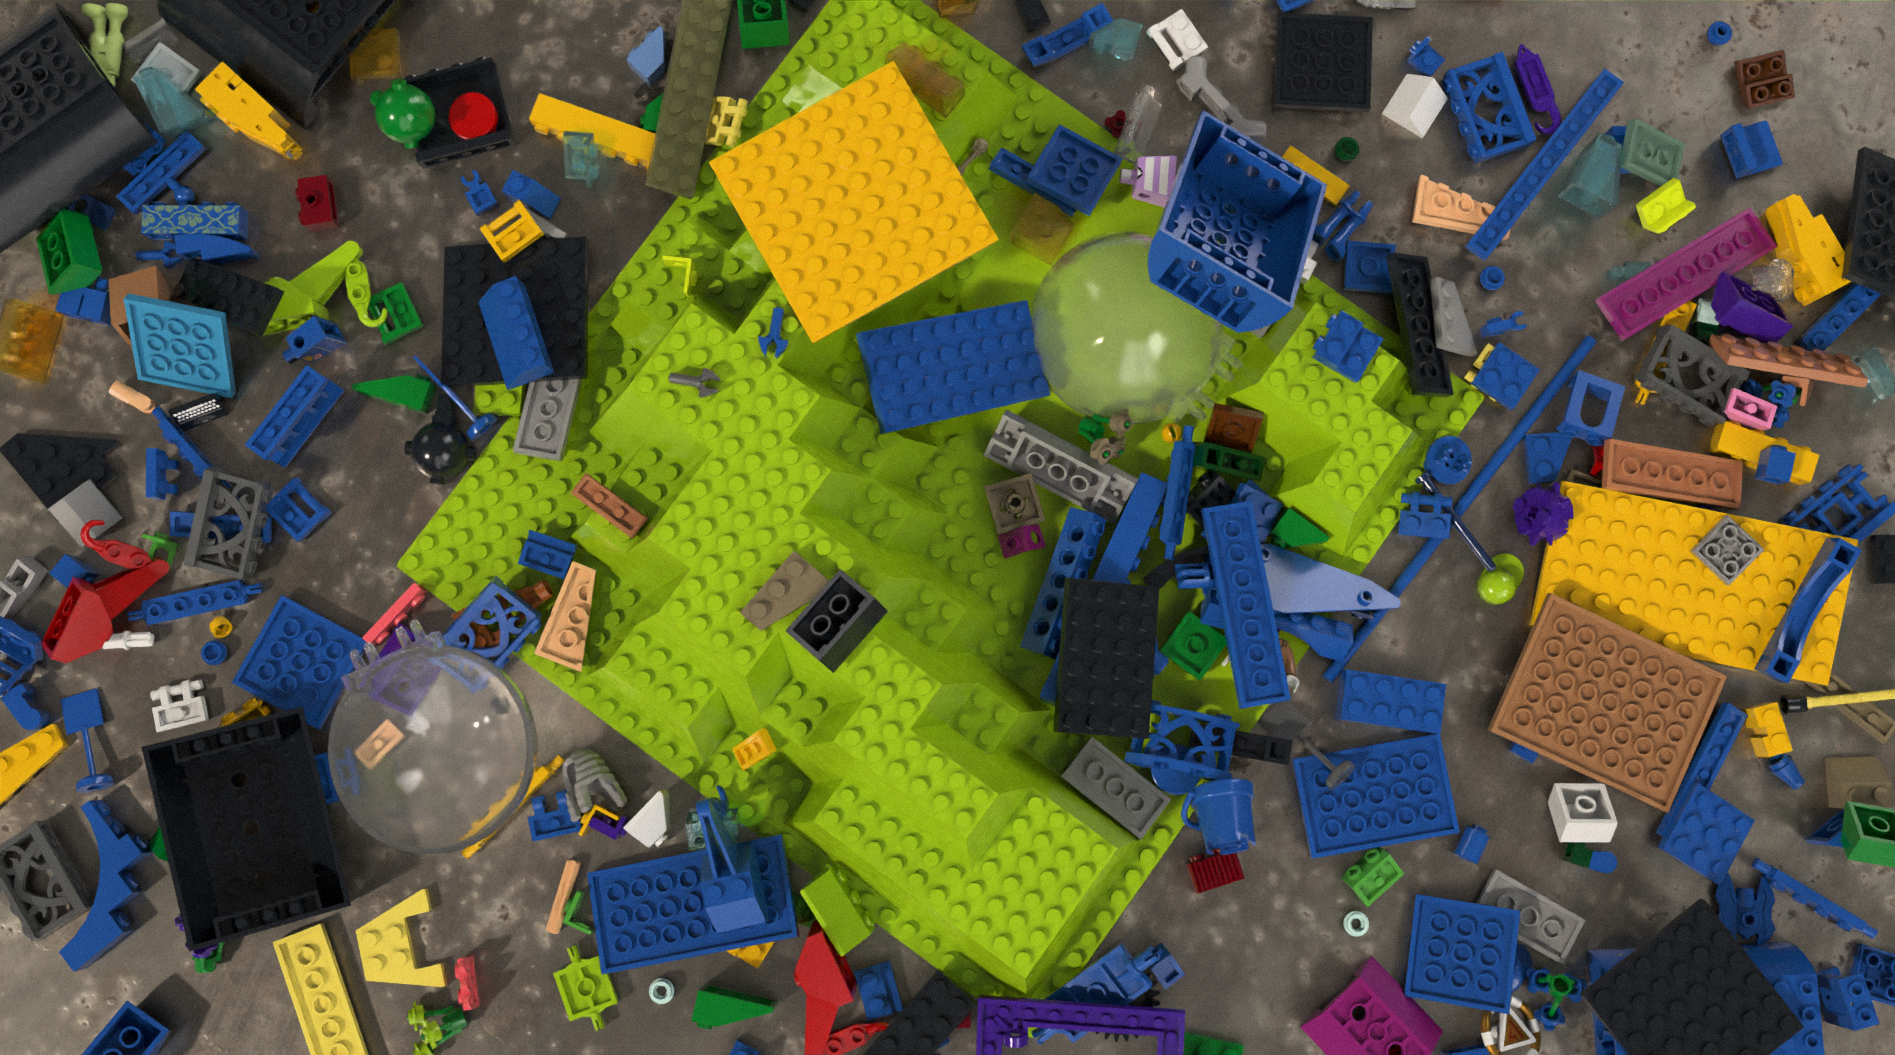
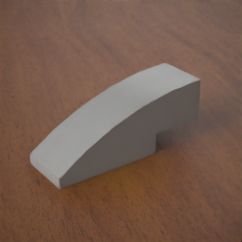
M31 556L17 558L6 578L0 579V616L7 620L12 619L22 608L48 572V569Z

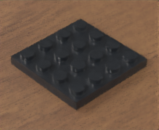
M1278 12L1276 15L1273 107L1369 112L1371 109L1373 17Z

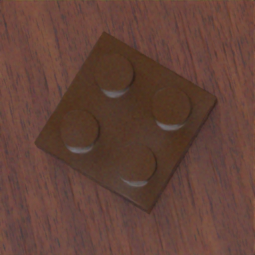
M1214 403L1203 442L1252 454L1263 421L1264 412Z

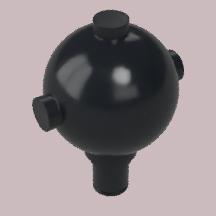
M438 394L437 410L435 415H432L431 423L420 428L412 441H406L404 448L405 455L411 456L413 464L418 471L430 478L429 484L444 486L445 480L460 474L468 465L469 460L475 461L477 455L476 446H470L466 434L456 426L455 402L448 394Z

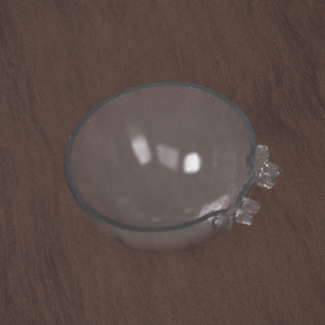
M1128 230L1114 231L1091 237L1077 244L1052 265L1034 296L1030 314L1032 318V332L1034 334L1033 344L1041 363V370L1047 379L1050 389L1065 404L1085 416L1089 415L1092 417L1095 413L1111 418L1113 413L1121 412L1123 408L1129 410L1128 415L1132 419V425L1156 421L1167 416L1179 423L1186 412H1189L1201 421H1205L1207 418L1206 414L1193 405V402L1197 400L1204 406L1213 409L1215 402L1201 392L1214 372L1227 381H1233L1234 375L1220 365L1222 361L1237 369H1241L1243 366L1239 359L1229 353L1236 340L1224 333V325L1221 322L1202 313L1197 308L1151 282L1148 272V254L1155 234Z
M415 619L410 623L416 640L413 643L407 631L401 626L396 629V635L402 648L380 658L372 643L368 642L364 645V650L370 663L366 665L358 650L350 651V658L356 671L341 677L346 691L332 719L328 741V761L333 784L340 801L350 816L368 834L382 843L405 852L431 855L444 854L476 844L499 829L513 815L524 799L534 776L537 764L538 737L531 708L518 685L506 672L475 652L446 645L440 631L431 632L426 636L419 621Z

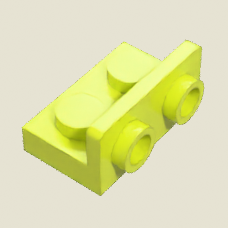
M1672 178L1637 203L1636 208L1642 227L1660 234L1678 220L1687 216L1688 213L1696 208L1694 202L1686 200L1680 180Z

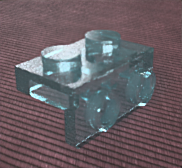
M565 131L563 134L566 179L586 180V187H592L595 179L598 180L599 165L595 164V158L598 156V144L594 143V134Z

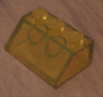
M904 42L886 54V65L894 61L912 93L945 118L950 115L965 96L963 81L955 75L950 76L947 74L943 66L937 61L927 59L923 51L917 46H910Z
M5 299L0 315V374L44 384L64 315L18 299Z

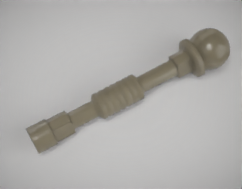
M976 139L973 146H970L971 151L968 153L967 158L960 166L956 167L961 176L973 159L975 160L977 156L981 157L988 149V143L985 139Z

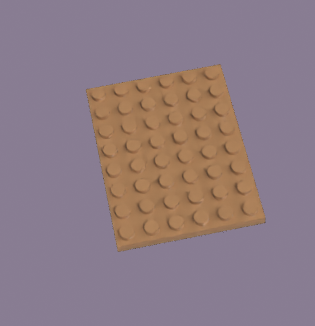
M1547 593L1487 730L1668 813L1727 676L1552 593Z

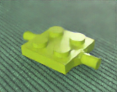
M577 945L567 948L572 963L566 968L554 972L553 975L569 1021L591 1016L595 1031L605 1027L600 1013L606 1007L617 1004L619 999L610 974H601L599 955L590 959H581Z

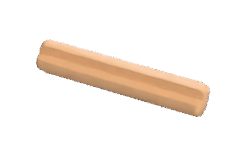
M569 859L566 861L546 926V931L558 934L561 930L566 914L564 909L571 897L581 865L576 860Z

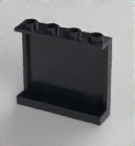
M479 57L474 62L466 64L455 63L450 68L442 70L432 69L426 74H412L404 78L407 84L424 91L431 99L435 108L434 126L430 133L419 141V146L416 147V160L423 169L516 146L498 68L492 57ZM469 92L481 93L488 97L494 103L498 112L496 132L467 140L459 137L452 130L449 123V110L453 102L459 96Z

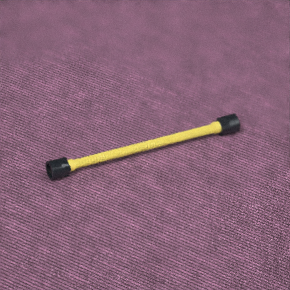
M1895 689L1812 698L1806 697V695L1802 696L1801 694L1782 695L1779 705L1784 715L1807 712L1812 707L1895 699Z

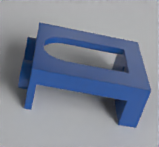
M1578 370L1569 379L1567 386L1571 388L1563 420L1556 426L1555 430L1563 432L1568 437L1583 439L1590 445L1603 446L1604 440L1612 438L1625 386ZM1585 394L1607 401L1603 420L1598 427H1589L1580 418V410Z
M1836 966L1816 971L1819 1002L1827 1023L1853 1031L1880 1024L1863 973L1860 972L1843 977Z

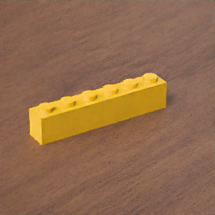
M539 93L529 117L535 131L544 135H548V132L555 134L558 139L570 143L572 140L578 142L579 146L584 149L593 150L595 148L607 157L615 158V156H618L630 165L637 166L640 164L646 166L648 170L655 133Z

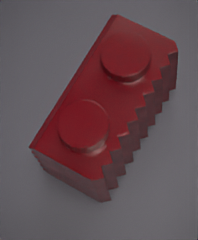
M1220 848L1213 850L1214 855L1205 857L1204 853L1189 857L1191 862L1185 863L1194 892L1199 894L1245 879L1237 853L1221 855Z

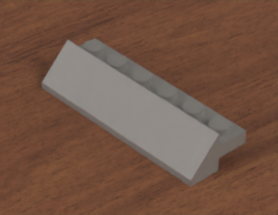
M1008 410L1003 414L983 455L1021 476L1032 473L1034 483L1089 512L1096 513L1112 524L1115 523L1138 478L1109 463L1099 464L1096 458L1092 459L1090 457V453Z

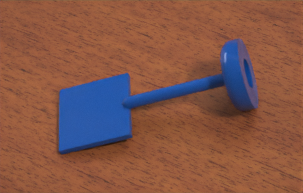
M416 355L413 357L427 375L474 422L467 431V436L472 441L481 437L496 423L498 418L490 412L478 418L447 385L439 381Z
M98 689L60 699L66 735L82 731L90 776L77 781L75 785L76 792L90 793L113 786L114 779L111 775L96 774L88 731L90 728L104 724Z

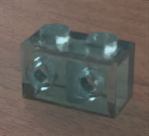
M738 808L729 809L722 822L733 842L740 843L741 832ZM697 811L688 812L685 823L689 851L707 849ZM714 834V838H715L717 847H720V845H719V843H718V841H717V838H716V836H715V834Z

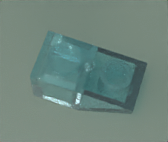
M1119 18L1091 33L1088 47L1097 53L1107 52L1114 54L1115 57L1122 60H1127L1128 58L1133 60L1143 24Z

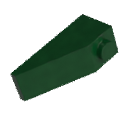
M1193 442L1196 445L1193 468L1261 481L1266 457L1208 442Z

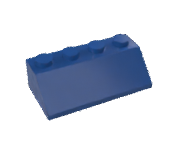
M516 276L493 284L478 303L506 388L509 391L552 374L554 370L525 285Z

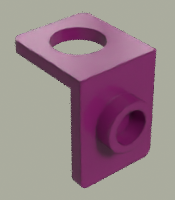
M1039 524L1022 526L998 535L999 544L1005 559L1046 546ZM1031 531L1035 532L1037 543H1034L1031 539Z

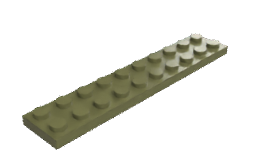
M682 0L645 182L646 186L690 200L694 197L732 0Z

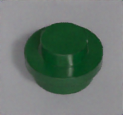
M1341 138L1335 145V154L1343 161H1351L1359 153V145L1353 138Z

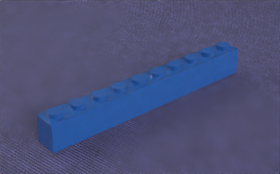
M1141 472L1092 580L1124 584L1131 583L1128 580V576L1131 571L1136 572L1141 561L1138 558V554L1141 549L1146 550L1151 539L1147 534L1151 527L1155 529L1161 515L1157 514L1160 506H1164L1168 483ZM1059 654L1039 700L1055 706Z

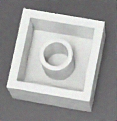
M1554 783L1548 800V806L1559 842H1610L1618 822L1605 784Z

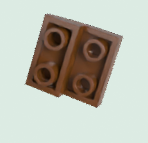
M1784 50L1734 61L1739 88L1747 109L1795 98L1792 74H1787Z

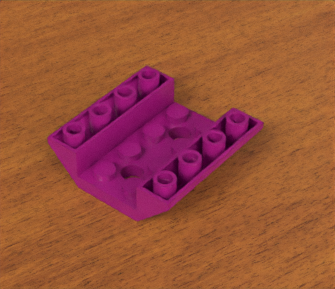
M1372 956L1353 972L1356 977L1322 1011L1316 1009L1300 1025V1028L1326 1055H1389V1047L1393 1044H1399L1401 1048L1400 1055H1430L1443 1033V1030L1412 997L1404 996L1405 990ZM1356 1006H1362L1365 1010V1015L1360 1020H1355L1352 1017V1010Z

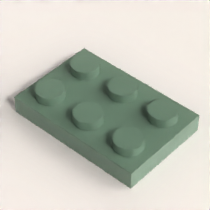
M1638 119L1628 120L1619 167L1661 187L1672 178L1678 179L1685 143Z

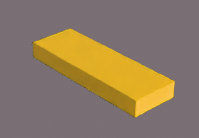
M1291 145L1282 156V158L1327 184L1323 199L1334 207L1350 186Z
M766 727L755 732L732 748L743 771L777 751Z

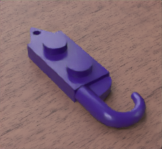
M1520 44L1517 59L1513 65L1530 108L1537 112L1548 111L1552 119V125L1548 128L1540 126L1538 122H1535L1534 126L1542 134H1552L1562 122L1561 114L1554 99V92L1539 54H1534L1523 44Z

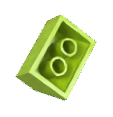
M833 864L810 878L800 890V893L842 957L871 935L875 928V922L872 915L868 911L865 912L861 906V899L854 889L851 890L847 884L848 879L841 868L838 869Z

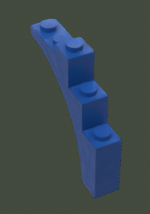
M90 800L81 806V809L91 823L97 840L100 874L95 900L86 921L76 935L59 951L73 972L86 969L133 931V928L130 926V919L119 910L143 890L139 886V879L128 871L152 853L148 847V840L142 834H125L126 829L123 824L115 821L110 814V807L100 800Z

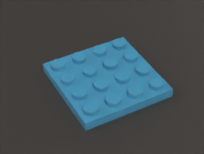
M130 293L123 298L138 380L207 394L215 393L227 398L234 397L236 387L225 312Z

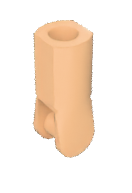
M118 380L112 384L109 390V394L144 413L151 414L156 408V403L149 397Z

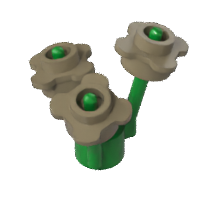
M1123 408L1121 412L1113 413L1111 418L1094 413L1092 417L1087 415L1080 421L1078 427L1079 434L1086 437L1092 443L1090 457L1092 459L1096 458L1099 464L1103 465L1111 458H1119L1124 453L1126 438L1123 436L1132 427V419L1128 415V409ZM1101 422L1109 423L1110 429L1116 432V436H1112L1109 440L1103 437L1105 429Z

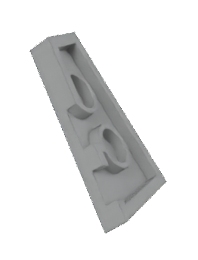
M1440 277L1431 279L1430 286L1436 348L1468 357L1477 355L1478 353L1455 283Z

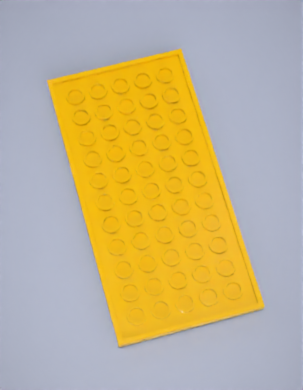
M1559 481L1560 493L1571 500L1574 516L1573 519H1569L1568 528H1565L1568 531L1564 536L1553 540V545L1551 546L1548 542L1546 543L1530 625H1534L1547 593H1552L1685 657L1756 671L1754 668L1826 538H1841L1856 547L1859 540L1567 481ZM1724 515L1731 517L1764 549L1730 585H1725L1690 552ZM1852 569L1833 590L1817 614L1805 640L1801 661L1792 679L1828 686Z

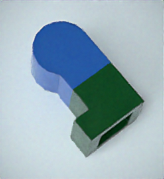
M1586 842L1567 843L1563 861L1602 873H1611L1616 869L1617 859L1613 853L1585 848Z

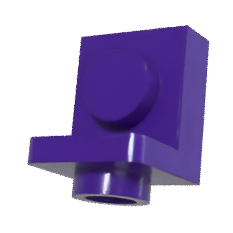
M604 814L601 817L593 816L588 826L616 840L620 836L624 837L627 831L624 829V826L628 823L631 816L627 814L622 815L617 826L614 825V819Z

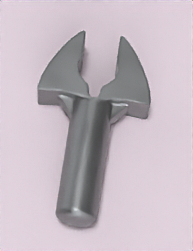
M703 368V374L699 376L673 372L669 374L670 383L697 387L700 391V398L709 397L719 392L718 389H708L702 384V382L710 379L721 382L718 376L707 368Z

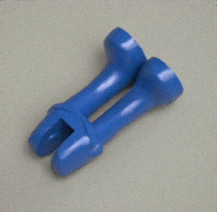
M1357 190L1345 199L1340 200L1335 212L1325 222L1316 225L1312 240L1318 243V246H1322L1344 217L1347 218L1348 221L1324 246L1325 254L1334 261H1341L1345 256V243L1360 224H1364L1367 221V216L1373 207V203L1368 200L1359 209L1358 213L1351 208L1361 195Z

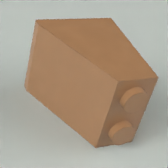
M156 265L109 279L111 324L131 348L132 344L123 298L130 293L173 302L170 300L171 292L168 281Z

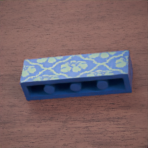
M153 202L152 205L142 206L141 234L150 240H175L174 235L208 234L231 240H247L249 212L241 207L239 203L225 202V205H216L211 202H201L200 205H192L187 202H177L176 205Z

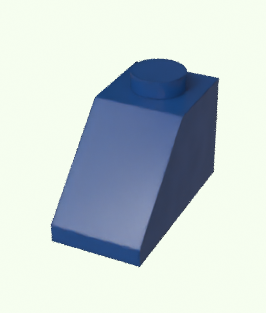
M512 170L502 189L503 194L508 200L512 202L520 200L527 209L550 220L561 201L559 196L535 180Z

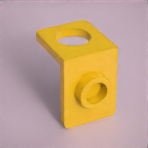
M594 804L591 811L588 810L583 815L580 822L583 826L578 835L586 836L590 829L588 825L592 817L597 816L599 811L617 821L620 820L622 815L601 804Z

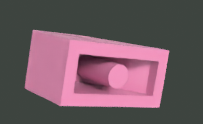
M1732 388L1724 412L1730 420L1741 423V427L1749 430L1751 428L1767 430L1771 428L1777 406Z

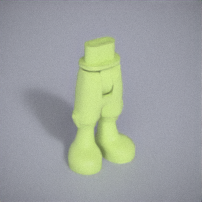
M107 3L105 8L97 4H82V14L92 20L94 32L89 37L90 53L112 85L116 87V78L119 77L122 49L125 42L120 31L123 21L128 16V7L117 3ZM108 18H109V32H108V35H107V34H106V24H107V20H108Z

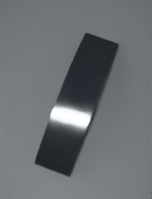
M1200 724L1203 729L1206 727L1205 724ZM1215 727L1212 729V733L1214 736L1220 737L1216 741L1211 742L1212 746L1220 747L1223 729ZM1191 729L1188 747L1203 746L1196 733ZM1236 730L1231 755L1289 765L1293 740Z

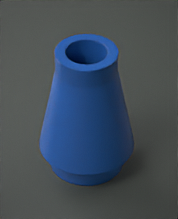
M1782 753L1772 756L1768 760L1769 771L1788 784L1793 790L1800 788L1805 783L1790 755Z

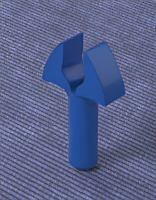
M164 241V248L161 250L137 251L135 253L138 261L163 260L164 267L167 269H171L184 261L181 257L170 258L168 256L176 251L175 244L169 241Z
M781 307L773 308L769 334L766 337L758 336L759 344L765 357H767L768 346L772 344L773 340L777 345L776 359L784 353L789 344L788 340H782L780 337L784 309Z

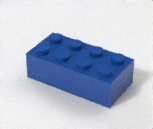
M1347 669L1340 672L1335 720L1429 734H1441L1446 684Z

